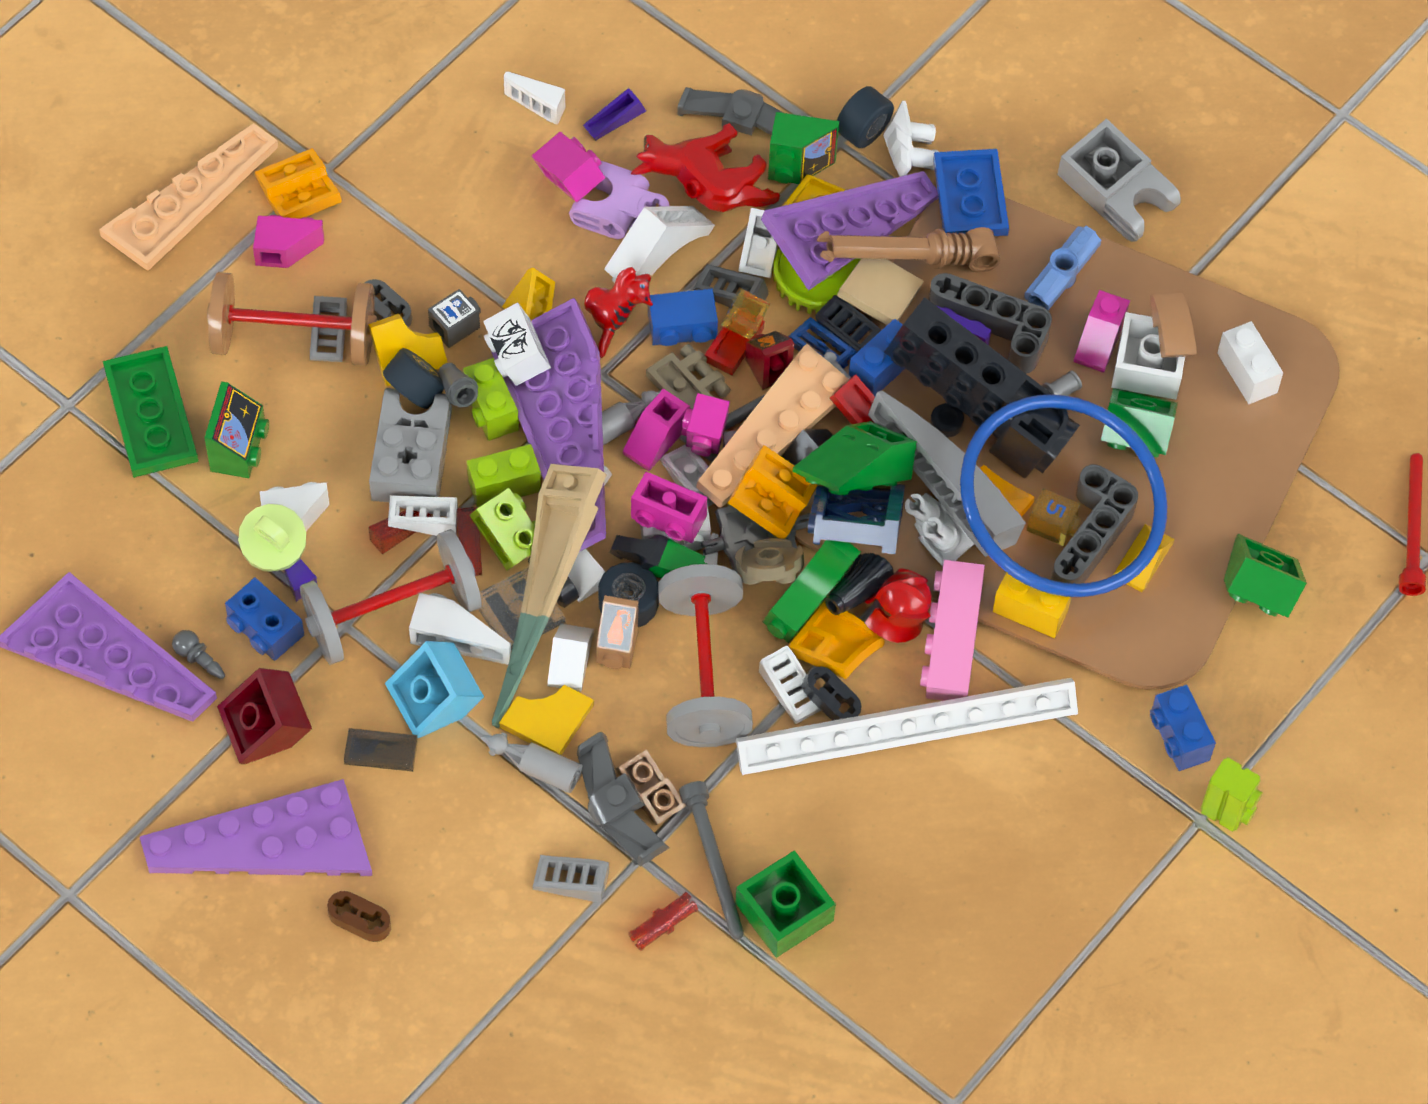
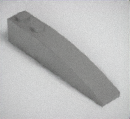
M884 391L877 392L868 413L870 418L880 426L917 441L913 470L985 557L988 556L974 536L963 509L960 478L965 453L910 408ZM976 465L974 493L980 517L1001 550L1006 549L1017 543L1026 522L987 475Z

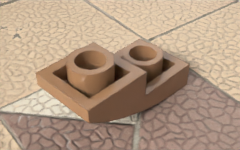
M1184 293L1151 294L1153 328L1158 327L1161 358L1196 355L1194 330Z
M647 749L616 768L619 776L625 773L630 777L645 804L642 806V809L656 825L686 807L668 777L664 778Z

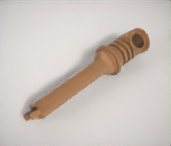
M986 227L975 228L965 234L945 233L943 229H935L926 237L829 235L828 231H824L817 238V242H827V251H822L820 257L829 262H833L834 258L925 260L934 269H942L944 265H968L970 270L974 272L992 270L1000 263L994 233L990 228Z

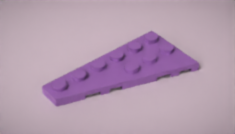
M922 171L765 210L761 221L809 291L855 259L834 258L833 262H829L820 257L822 251H827V242H817L820 234L828 231L829 235L888 236L922 213L926 207L937 200L938 191L926 173Z
M70 572L0 635L1 648L192 722L217 699L215 691Z
M344 779L139 836L149 873L192 874L194 871H215L216 874H229V871H245L248 874L304 875L306 872L327 873V876H341V873H360V876H373Z

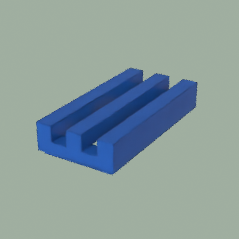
M811 317L788 336L792 338L794 348L798 351L809 343L823 355L827 352L835 353L821 340L808 333L807 330L810 329L842 353L840 356L836 354V361L843 369L848 366L847 361L856 354L855 349Z

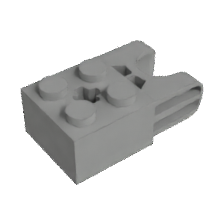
M1107 118L1061 156L1057 175L1121 235L1131 242L1139 240L1144 233V220L1136 211L1135 205L1150 203L1164 212H1169L1181 203L1178 189L1151 164L1152 160Z
M386 388L383 395L369 479L371 501L390 503V495L439 497L452 405L448 401L446 394L438 393L435 395L429 410L422 414H410L401 407L400 393L396 389Z

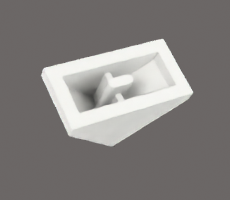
M560 624L553 638L548 676L549 687L561 688L563 685H566L576 691H582L594 629Z

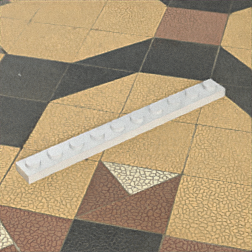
M1072 678L739 737L736 738L740 772L742 775L1075 715L1078 714L1075 682Z

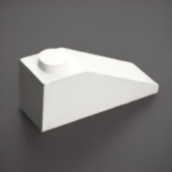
M419 593L409 626L410 644L422 646L426 641L454 642L460 655L508 665L511 656V644L454 600L447 599L445 596L437 593L429 595Z

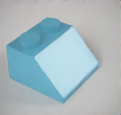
M426 641L385 682L387 689L415 738H421L464 718L484 698L454 642Z

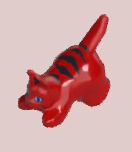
M629 267L617 275L612 289L595 287L588 291L584 301L585 310L591 313L595 323L603 330L598 343L600 358L606 355L615 331L627 321L636 305L644 303L648 306H653L649 291L650 274L636 276L635 269Z

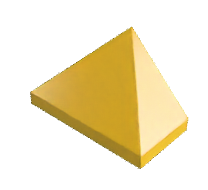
M529 268L502 307L507 309L519 303L530 320H533L552 310L556 282L535 268Z
M1147 524L1143 526L1113 575L1121 572L1137 558L1149 538L1152 527ZM1164 534L1151 562L1127 585L1143 593L1175 539Z

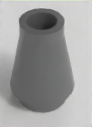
M453 363L442 365L438 375L442 380L448 401L458 407H467L473 404L478 396L476 381L459 370Z

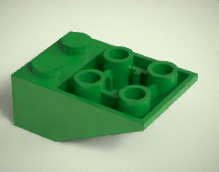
M871 421L846 425L793 467V472L805 477L806 482L821 484L829 488L828 491L837 495H846L850 490L856 489L868 491L872 490L873 486L878 485L895 486L897 482L912 479L917 441Z

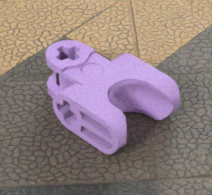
M601 161L602 164L599 166V169L605 176V179L596 188L608 193L609 197L601 201L581 199L577 203L574 202L569 211V216L578 227L610 238L622 239L644 207H656V203L659 204V207L670 205L665 196L648 191L650 184L644 176L632 175V171Z

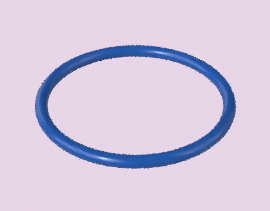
M1053 394L1036 395L1014 401L1000 408L981 424L968 444L963 458L960 478L961 499L968 524L984 551L1001 569L1034 589L1064 597H1089L1110 592L1129 583L1138 576L1151 562L1161 544L1167 522L1168 506L1166 489L1160 469L1146 444L1130 426L1115 414L1092 402L1076 397ZM1035 409H1067L1099 420L1118 433L1128 443L1140 459L1147 473L1154 502V516L1149 538L1142 551L1130 565L1121 572L1100 581L1080 584L1053 581L1028 571L1001 550L992 539L980 517L974 493V472L984 443L1008 419Z

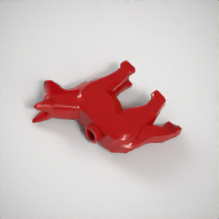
M730 123L723 125L722 130L716 134L689 139L672 145L665 144L653 135H646L644 137V151L636 156L643 163L631 172L632 175L654 172L675 176L684 185L685 192L690 198H696L708 209L726 212L741 206L763 207L777 203L781 196L778 192H773L769 188L761 190L753 186L767 167L766 161L759 154L753 156L752 163L746 167L723 168L719 157L732 152L729 143L731 139L738 135L737 130Z

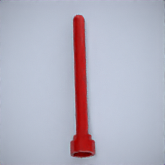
M1413 453L1410 456L1406 568L1399 575L1398 586L1402 594L1409 596H1418L1426 591V576L1423 574L1422 569H1420L1423 456L1420 453Z

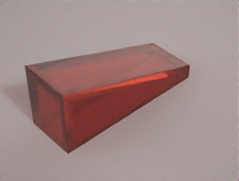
M478 507L457 508L459 540L473 564L476 576L482 575L480 533L478 527L469 516Z
M406 510L400 512L399 516H406ZM413 510V517H419L420 512ZM388 518L368 527L370 541L381 554H384L416 533L415 531L389 527Z

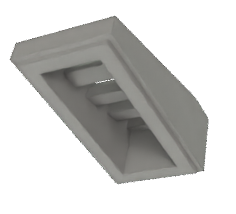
M314 296L313 314L321 315V312L339 313V316L347 317V298ZM312 327L310 360L343 362L345 330ZM319 334L337 336V340H324L318 338ZM318 346L337 347L336 353L317 352Z
M540 855L533 890L602 903L609 874V862ZM548 867L555 868L552 881H545ZM562 870L568 871L565 882H559ZM575 872L581 873L579 883H573ZM588 875L595 876L593 885L587 884Z

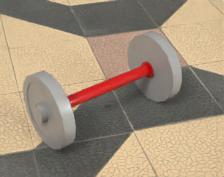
M452 529L437 535V545L445 570L330 612L325 598L314 580L300 586L301 598L307 614L305 621L311 636L315 637L329 665L344 660L343 648L336 625L446 583H450L459 604L469 613L482 607L473 564Z
M698 564L677 568L665 574L658 582L659 603L666 610L675 614L696 616L701 697L684 701L674 706L666 714L667 735L675 742L693 747H718L736 742V738L745 737L752 731V710L746 703L736 699L715 697L709 615L725 612L735 607L743 599L742 578L732 569L713 564Z

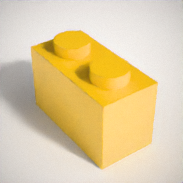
M1006 572L996 592L992 612L1055 639L1068 613L1071 597L1039 591L1025 585Z

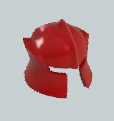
M899 568L894 575L885 580L872 597L864 602L870 604L877 599L891 616L885 614L881 608H876L864 623L875 634L891 642L902 643L915 639L921 634L924 620L931 617L928 612L932 601L931 590L927 584L929 580L914 571Z

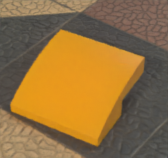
M313 148L255 171V176L276 215L281 217L301 219L342 202L340 192L328 177L324 163Z
M763 445L748 466L727 503L777 538L785 539L789 535L800 512L807 506L818 484L806 482L805 477L793 472V464Z

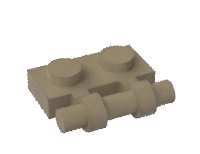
M690 344L685 345L680 350V354L684 357L683 360L680 361L672 352L646 369V376L659 391L665 389L688 404L690 409L694 407L697 393L713 397L709 391H715L721 398H724L731 391L725 383V377L718 370L714 371L707 364L705 355L699 350L696 351ZM691 371H697L702 376V379L698 381Z

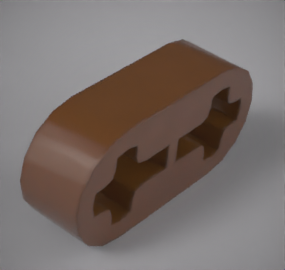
M339 891L329 898L327 904L328 915L331 922L336 926L371 942L382 941L390 934V915L383 907L348 891ZM348 903L352 913L344 911L342 915H339L336 906L343 907ZM377 918L381 919L382 927L375 926L373 930L369 929L367 920L374 922Z

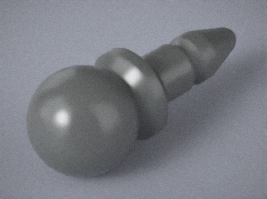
M182 630L174 636L172 647L176 654L187 657V661L190 664L197 662L203 669H207V672L219 679L225 677V673L219 663L213 661V658L205 652L207 646L204 643H200L198 636L193 631Z

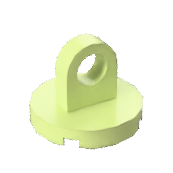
M266 504L255 508L245 516L239 528L238 542L243 556L252 566L267 572L282 571L290 568L300 560L306 548L307 534L303 521L293 510L283 505Z

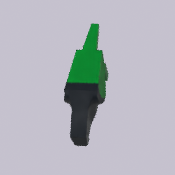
M656 534L652 538L647 539L616 535L609 552L621 560L624 558L642 565V569L651 571L657 578H662L665 574L677 568L707 564L704 562L706 556L663 535Z

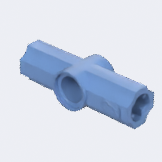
M1078 226L1063 246L1052 252L1049 263L1027 289L1024 298L1028 302L1049 311L1064 290L1074 285L1077 274L1100 247L1101 239L1097 236L1096 231L1088 226Z

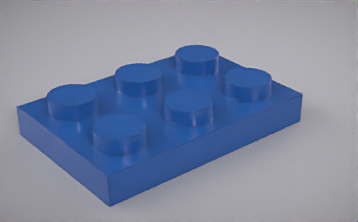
M998 150L934 152L933 163L942 227L945 233L965 234L972 229L986 227L993 231L994 236H1008L1009 223Z

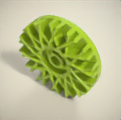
M778 247L773 264V281H776L777 291H781V298L788 297L790 306L796 304V310L799 311L802 305L807 307L808 314H811L814 309L817 314L834 295L838 294L840 288L861 259L855 258L808 291L780 247Z

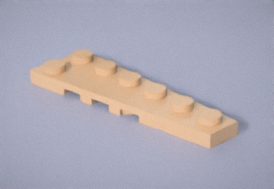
M253 123L218 147L215 152L209 153L197 162L198 166L185 175L180 173L172 179V184L160 192L155 190L148 195L147 201L137 208H129L100 229L101 237L149 271L278 148L277 140Z
M804 345L699 478L696 488L719 508H722L729 501L740 479L760 448L765 445L778 455H782L803 429H811L836 407L829 397L849 378L810 345Z

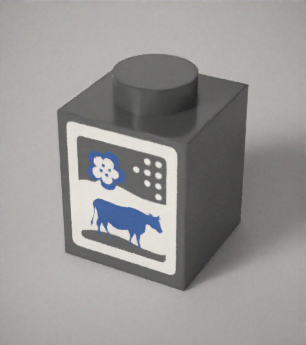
M458 289L428 309L429 327L435 333L438 332L443 343L450 348L480 328V307L472 297L467 298Z

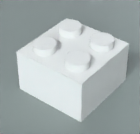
M1125 313L1111 388L1176 400L1182 379L1185 357L1161 358L1158 327L1153 328L1152 317Z

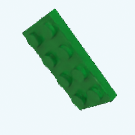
M159 347L103 361L133 478L199 462L168 347Z

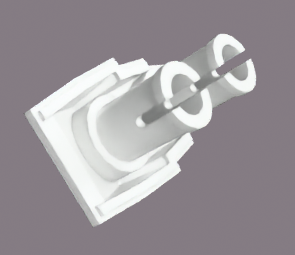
M906 101L901 102L883 135L895 169H897L900 177L906 176L909 170H911V166L934 170V152H939L935 149L929 150L913 147L912 141L932 144V141L935 139L936 129L934 124L910 122Z
M927 493L923 496L919 494L911 495L912 499L916 501L915 503L909 498L906 500V512L913 515L916 519L914 525L920 534L918 539L942 566L944 560L956 561L974 545L944 506Z

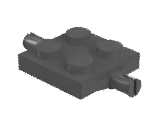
M728 506L715 511L720 528V537L702 541L701 546L705 548L703 550L705 555L724 550L729 558L732 570L737 572L735 555L740 548L745 546V551L754 548L755 541L777 537L733 506ZM810 513L798 516L789 535L785 538L792 541V547L797 548L795 542L796 530L808 528L809 521L807 520H809Z

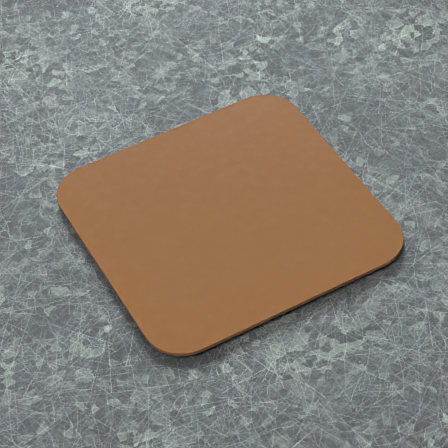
M1005 197L1009 233L1008 236H995L1000 263L992 270L974 272L970 270L968 265H944L942 269H934L925 260H894V264L924 281L922 287L899 319V322L904 324L924 297L929 300L931 281L936 275L942 273L952 274L1027 301L1024 298L1025 292L1047 266L1052 252L1063 246L1077 226ZM939 199L924 209L908 237H926L935 229H943ZM1097 235L1101 239L1100 247L1077 274L1074 285L1065 289L1049 309L1052 321L1048 342L1036 368L1032 372L1027 373V375L1042 386L1046 382L1051 384L1069 371H1074L1082 382V388L1068 396L1092 402L1108 410L1113 391L1111 386L1121 334L1105 372L1074 362L1088 315L1099 290L1130 300L1128 313L1152 317L1151 294L1184 293L1192 320L1197 354L1185 357L1182 379L1176 400L1143 394L1178 402L1166 455L1159 454V457H1154L1164 480L1167 495V522L1164 534L1175 539L1174 543L1143 593L1125 584L1118 589L1100 595L1071 597L1068 613L1055 639L992 612L996 592L1006 572L989 555L985 557L974 544L956 561L985 565L978 622L1127 686L1140 689H1164L1187 681L1198 673L1209 659L1236 602L1235 599L1229 596L1224 582L1235 538L1238 534H1241L1259 543H1264L1334 396L1339 380V363L1335 350L1326 336L1306 320ZM865 313L864 316L881 330L887 326ZM1252 321L1282 369L1283 375L1278 393L1248 404L1217 352L1223 332ZM867 332L858 343L861 344L870 332ZM991 334L989 346L1008 360L1011 341ZM850 359L847 361L848 366H846V367L844 368V370L847 372L848 375H849ZM907 369L903 370L882 390L910 408L928 423H930L933 409L940 404L947 403L931 387L921 384L917 377ZM834 407L811 429H828L835 435L846 425H851V423L837 407ZM1067 410L1068 416L1080 426L1043 474L1034 468L1027 478H1023L989 452V449L996 441L995 436L991 434L979 453L976 465L979 468L983 465L987 466L1002 479L1035 497L1034 503L1022 516L1026 524L1017 543L1002 551L1020 566L1041 577L1051 580L1056 558L1093 511L1083 505L1076 496L1079 476L1083 468L1091 464L1100 465L1136 487L1138 500L1133 518L1084 583L1096 582L1113 576L1143 526L1147 524L1152 527L1154 502L1151 484L1140 459L1133 449L1127 447L1125 450H1119L1107 446V442L1101 441L1104 423L1086 414ZM963 412L964 423L961 432L954 437H948V439L965 453L979 426L975 425L970 417ZM913 470L911 480L897 482V484L905 485L896 554L882 553V546L859 543L851 544L861 551L860 554L874 553L885 558L891 564L894 574L899 568H903L929 580L927 584L931 590L932 602L938 603L940 592L934 591L936 571H943V566L918 539L920 534L914 525L916 519L913 515L906 512L905 502L909 498L915 503L916 501L912 499L911 495L919 494L923 496L925 493L938 502L939 500ZM1087 484L1088 486L1093 488L1098 487L1095 484ZM885 485L873 486V488H881V489H890V490H891V486H885ZM816 489L799 516L811 513ZM1052 499L1054 502L1049 507L1051 511L1055 510L1057 504L1066 507L1061 518L1059 515L1063 510L1062 507H1059L1055 514L1047 512V506ZM1116 501L1118 504L1121 505L1127 504L1124 501ZM863 512L848 513L859 518L867 516ZM1104 524L1098 525L1099 527L1104 529L1109 528L1107 525ZM808 528L796 530L795 540L816 552L826 541L821 539L820 545L813 544L814 534L808 533ZM1081 548V549H1080L1081 551H1083V552H1085V553H1090V552H1092V551H1090L1089 549H1086V548ZM1071 567L1070 572L1074 573V567Z

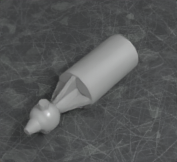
M644 391L641 394V401L618 402L602 411L603 445L634 428L635 422L642 412L661 391Z
M504 732L494 734L493 736H482V740L488 745L491 756L505 753L517 765L519 771L567 793L573 791L580 778L583 768L582 764L533 742L529 745L509 744L507 734Z

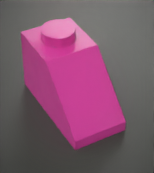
M1099 290L1088 315L1074 357L1075 363L1105 372L1121 334L1125 313L1128 312L1130 300Z

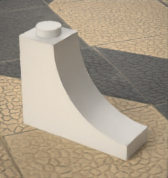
M694 206L644 207L604 270L613 277L612 281L614 283L617 275L629 267L635 269L636 276L642 274H650L652 276L681 247L699 237L709 236L715 225Z

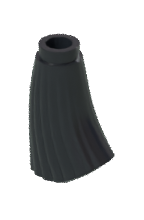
M859 554L844 577L829 594V597L825 599L827 609L832 614L839 615L865 602L880 589L887 578L894 575L891 564L878 554Z

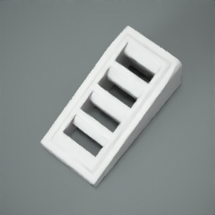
M505 72L504 94L549 122L558 125L565 110V89L515 73Z
M390 495L389 527L435 536L452 529L457 534V497ZM400 508L406 509V516H399ZM413 510L420 512L419 517H413ZM427 513L433 514V517H427Z
M789 646L779 649L759 662L760 675L795 724L821 711L811 700L797 709L794 705L807 697L802 687L806 673ZM792 674L794 678L781 684L780 680ZM799 686L802 688V690L791 696L787 694Z

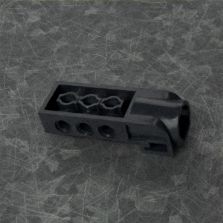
M925 297L884 351L896 365L906 368L917 377L921 384L931 387L950 406L960 409L979 427L993 413L1014 401L1036 395L1052 394ZM1041 408L1026 411L1008 419L992 433L996 441L989 449V452L1023 478H1027L1034 468L1043 474L1080 425L1068 416L1067 409Z

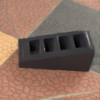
M834 295L815 315L818 323L855 349L856 353L881 331L878 326L837 295ZM849 318V320L841 328H839ZM858 326H860L851 336H849ZM867 332H870L868 337L859 344L858 342Z

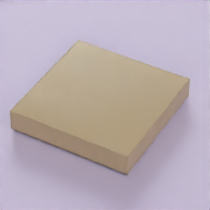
M861 259L840 288L837 296L888 325L893 319L899 321L924 281L887 259Z

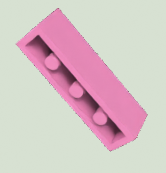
M944 560L943 571H936L934 591L940 592L938 603H931V617L929 618L930 623H935L934 634H927L925 654L931 655L930 665L922 667L920 686L926 687L927 699L944 701L968 696L985 565Z

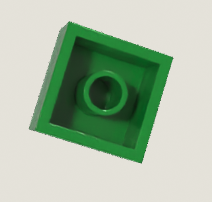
M795 850L736 887L735 904L776 958L834 921L836 903Z

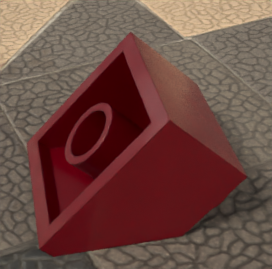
M258 668L217 706L239 764H248L292 748L312 730L289 671Z

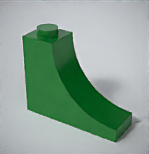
M826 540L762 621L767 625L768 631L776 638L784 639L789 643L841 581L861 551L850 542Z

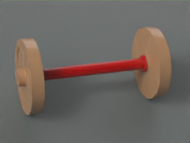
M218 272L213 281L210 303L207 309L210 351L216 355H226L228 353L234 321L351 330L352 364L367 366L372 347V337L368 324L377 321V316L374 315L375 296L373 284L359 283L357 285L352 317L235 308V286L232 273Z

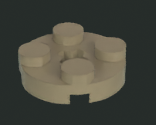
M771 538L754 542L753 549L745 551V546H743L735 555L737 572L742 576V582L749 585L757 584L761 581L774 580L781 584L791 583L796 580V573L804 567L802 546L798 545V548L792 547V541L787 539Z

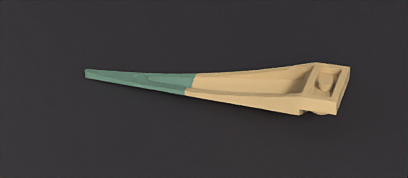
M551 464L538 494L534 537L521 613L507 671L492 719V725L498 729L500 727L499 722L511 704L599 509L595 506V503L607 476L599 468Z

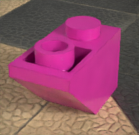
M279 215L258 216L253 244L255 266L289 268L324 244L323 221L309 217L299 219L285 218Z
M662 389L642 412L623 449V455L647 471H650L681 436L685 412L690 406L670 392Z

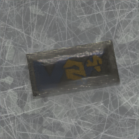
M349 728L344 765L413 772L418 736Z

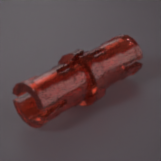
M687 892L682 893L680 897L662 910L660 908L654 910L651 918L634 930L629 931L628 935L632 942H637L635 946L640 951L644 950L646 946L664 933L667 935L672 933L675 925L692 913L697 912L698 907L695 901L690 902L689 900L691 896Z

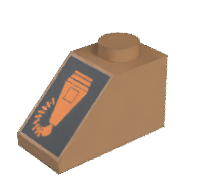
M605 595L597 641V663L611 669H620L621 667L630 669L638 636V601Z

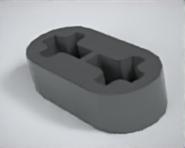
M372 279L365 282L373 284L374 295L379 293L381 295V301L375 297L374 315L377 316L378 321L391 317V311H393L396 315L403 313L402 319L407 327L411 325V307L401 296L381 280Z

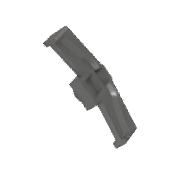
M686 87L677 107V114L679 116L693 114L723 117L722 127L730 123L738 132L751 136L755 127L772 135L776 112L783 113L765 103L762 95L742 89L734 93L693 90Z
M599 732L581 743L577 750L579 764L583 765L582 776L589 799L588 812L598 827H602L641 867L670 847L634 812L645 804L627 774L624 773L618 778L616 777L607 743V736L603 732Z

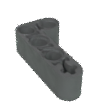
M942 273L932 279L929 293L930 302L941 308H949L957 315L966 319L979 321L985 327L991 329V334L1010 340L1011 346L1008 361L1025 374L1032 372L1036 368L1048 342L1052 317L1047 309L952 274Z
M1096 464L1088 465L1082 469L1076 490L1078 500L1093 511L1056 558L1051 576L1053 581L1076 584L1084 583L1135 513L1138 500L1136 487L1108 469ZM1087 484H1095L1098 487L1093 488L1088 486ZM1116 501H1124L1127 504L1121 505L1118 504ZM1104 524L1107 525L1109 528L1104 529L1099 527L1098 525ZM1081 548H1086V549H1089V550L1092 551V552H1090V553H1085V552L1081 551L1080 549H1081ZM1071 567H1074V573L1070 572Z

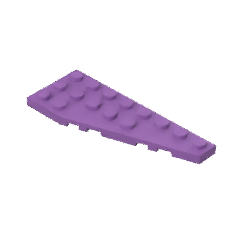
M572 298L531 320L551 368L518 386L513 383L509 376L503 378L518 409L519 421L528 443L532 445L543 479H545L551 464L599 468L604 472L600 352L579 303L575 298ZM492 352L494 359H498L497 353ZM604 483L595 503V506L599 509L580 551L606 538Z

